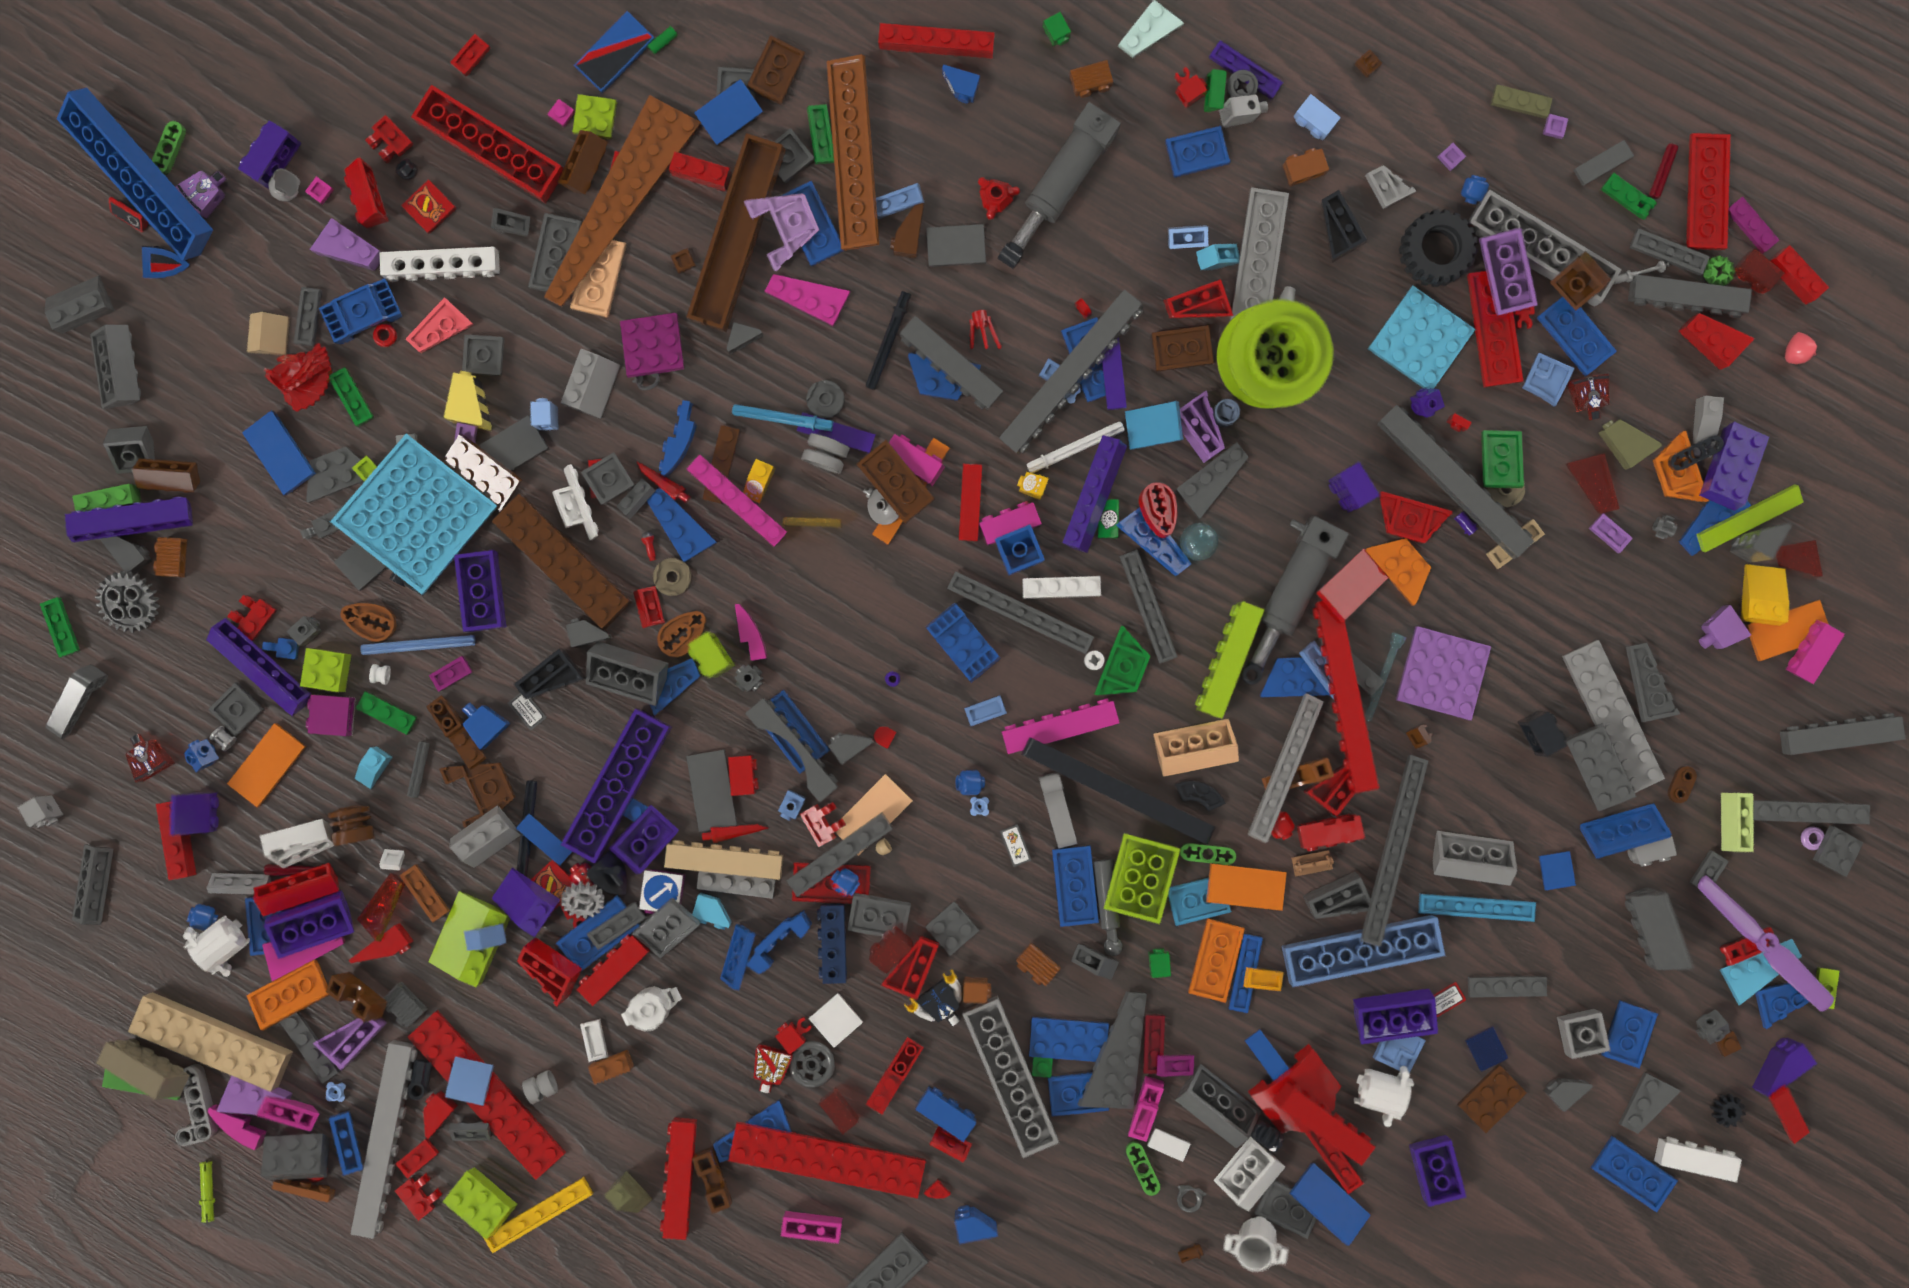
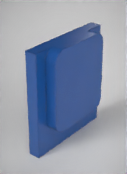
M1570 851L1539 856L1544 890L1576 886Z

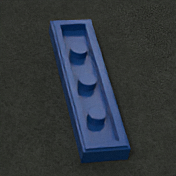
M1243 934L1228 1007L1229 1010L1244 1013L1249 1011L1253 988L1243 986L1246 967L1257 968L1263 937Z

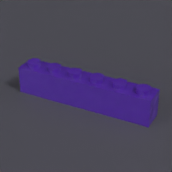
M1102 435L1062 542L1070 548L1088 553L1127 445L1119 439Z
M174 497L171 500L157 499L150 503L135 502L128 506L114 505L112 508L106 509L94 508L92 511L85 512L78 510L65 514L66 533L72 543L193 526L191 504L184 497Z
M224 618L211 627L206 641L288 714L293 716L306 706L311 694L230 621Z

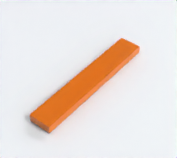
M933 438L925 453L931 457L934 454L943 460L950 448ZM918 478L921 481V483L926 487L928 483ZM899 517L892 524H878L872 535L889 545L903 521Z

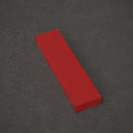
M963 464L959 541L978 542L982 465Z
M1784 1085L1769 1096V1099L1789 1139L1795 1144L1810 1132L1789 1089Z
M1311 1129L1305 1132L1348 1195L1364 1184L1342 1151Z

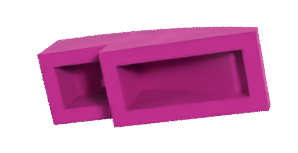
M735 604L740 643L748 642L751 661L768 659L766 647L758 627L742 605Z
M1145 1076L1129 1128V1137L1147 1142L1164 1090V1081Z
M218 1104L208 1109L207 1112L212 1119L231 1138L253 1150L262 1146L267 1131L249 1125L252 1117L242 1113L216 1112Z

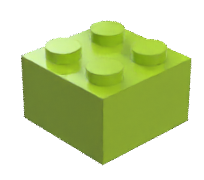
M306 648L300 686L345 692L351 654Z

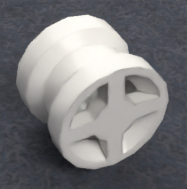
M1091 651L1086 654L1084 663L1088 669L1097 670L1103 666L1104 657L1098 651Z
M373 664L369 674L370 683L381 682V684L387 685L391 674L390 666L384 665L379 667L378 664Z

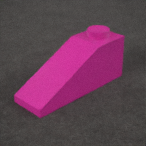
M265 1096L256 1115L311 1132L319 1113L314 1106L306 1103Z

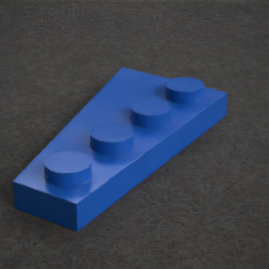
M660 487L647 500L683 562L690 560L717 543Z
M1709 500L1678 542L1691 556H1694L1701 550L1697 533L1751 507V504L1746 501L1744 506L1733 511Z

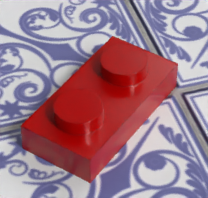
M474 34L450 63L467 77L491 47Z
M938 1126L929 1145L964 1162L972 1143L966 1140L963 1142Z
M426 1138L399 1160L396 1165L408 1179L435 1157L439 1151Z

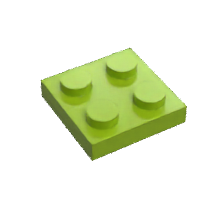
M578 94L572 132L579 134L580 130L590 131L600 138L612 139L617 101L615 99Z

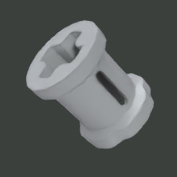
M220 726L209 738L222 746L223 751H227L233 746L237 738L231 737L224 731L225 728Z

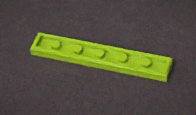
M1794 484L1697 533L1701 551L1707 552L1804 503L1799 485Z

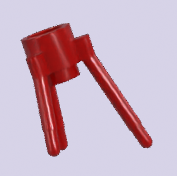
M978 310L973 312L972 319L969 320L971 326L970 349L974 348L975 326L976 329H981L984 347L988 349L985 331L987 324L998 349H1001V344L991 323V318L987 316V311Z

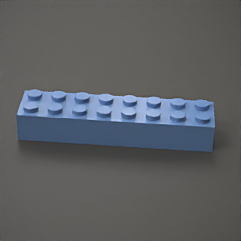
M1433 915L1389 923L1386 925L1381 947L1360 941L1363 929L1282 945L1289 984L1295 987L1445 956L1438 919Z

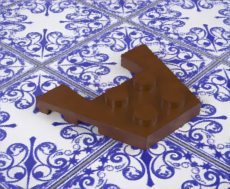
M501 762L479 764L472 770L467 765L442 767L439 769L445 784L465 777L480 812L479 815L462 821L464 828L497 805L503 810L516 798Z

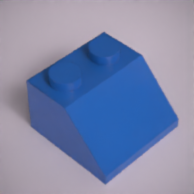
M1031 525L995 538L1008 576L1045 561Z
M964 1205L955 1210V1224L959 1244L998 1236L996 1221L977 1208Z

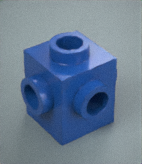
M207 739L201 742L199 740L193 741L184 752L187 763L193 767L195 772L213 765L219 759L215 747Z

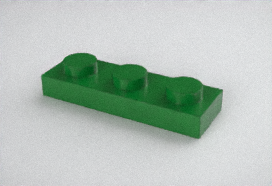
M827 104L808 106L807 114L815 164L834 163L833 141Z
M344 367L329 376L330 381L355 426L359 427L374 419L348 369Z
M61 597L40 603L59 658L79 652L80 649Z
M364 691L356 707L359 711L406 735H409L417 720V717L367 691Z

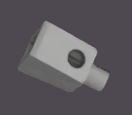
M1257 95L1229 98L1224 104L1223 109L1219 110L1223 128L1253 122L1261 113L1268 111V104L1266 101H1259Z

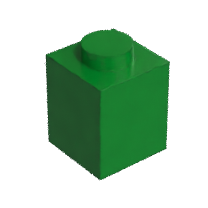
M1061 12L1043 20V29L1053 47L1064 45L1069 41L1071 31Z
M1164 948L1152 949L1153 952H1148L1151 978L1171 977L1169 952L1164 951Z

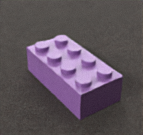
M1521 228L1479 238L1495 313L1501 315L1537 305Z

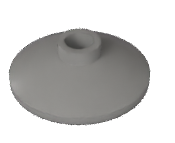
M875 489L868 499L869 515L878 524H892L899 516L879 491Z

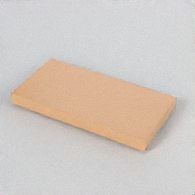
M615 240L610 242L611 244L604 250L598 261L591 267L586 277L574 291L570 305L571 309L608 318L626 243Z
M885 774L842 817L846 826L835 833L843 840L881 812L891 823L913 800Z

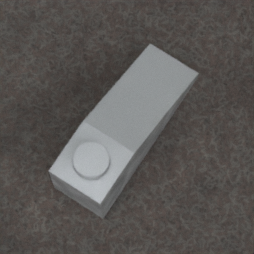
M1703 396L1696 399L1692 445L1709 436L1718 435L1723 414V397ZM1711 440L1712 443L1708 446H1705V450L1708 448H1714L1716 441ZM1693 448L1694 456L1700 457V450Z

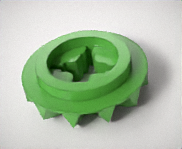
M1716 256L1708 260L1703 274L1709 284L1725 286L1733 279L1735 270L1733 263L1728 260V257ZM1723 265L1722 272H1724V274H1720L1719 276H1717L1718 271L1716 270V268H1719Z

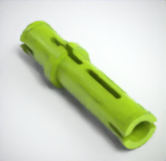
M212 1161L199 1163L201 1222H206V1220L208 1222L214 1221L213 1203H215V1198H213Z

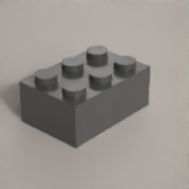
M324 1134L265 1137L261 1177L267 1180L327 1177L330 1138Z

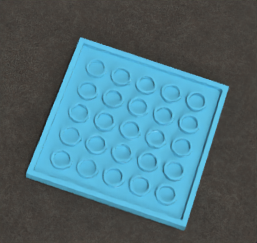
M405 434L330 522L424 595L452 562L454 555H457L498 506L408 434Z

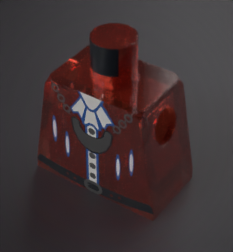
M1609 374L1568 382L1567 387L1576 411L1587 410L1589 421L1601 419L1599 408L1609 405Z
M141 734L130 738L134 749L126 753V758L136 783L144 782L175 764L157 740L145 742Z

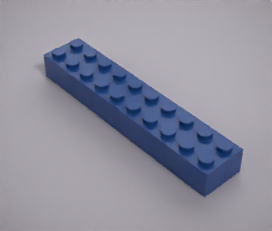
M88 88L68 92L57 120L182 261L201 255L213 232L209 224Z

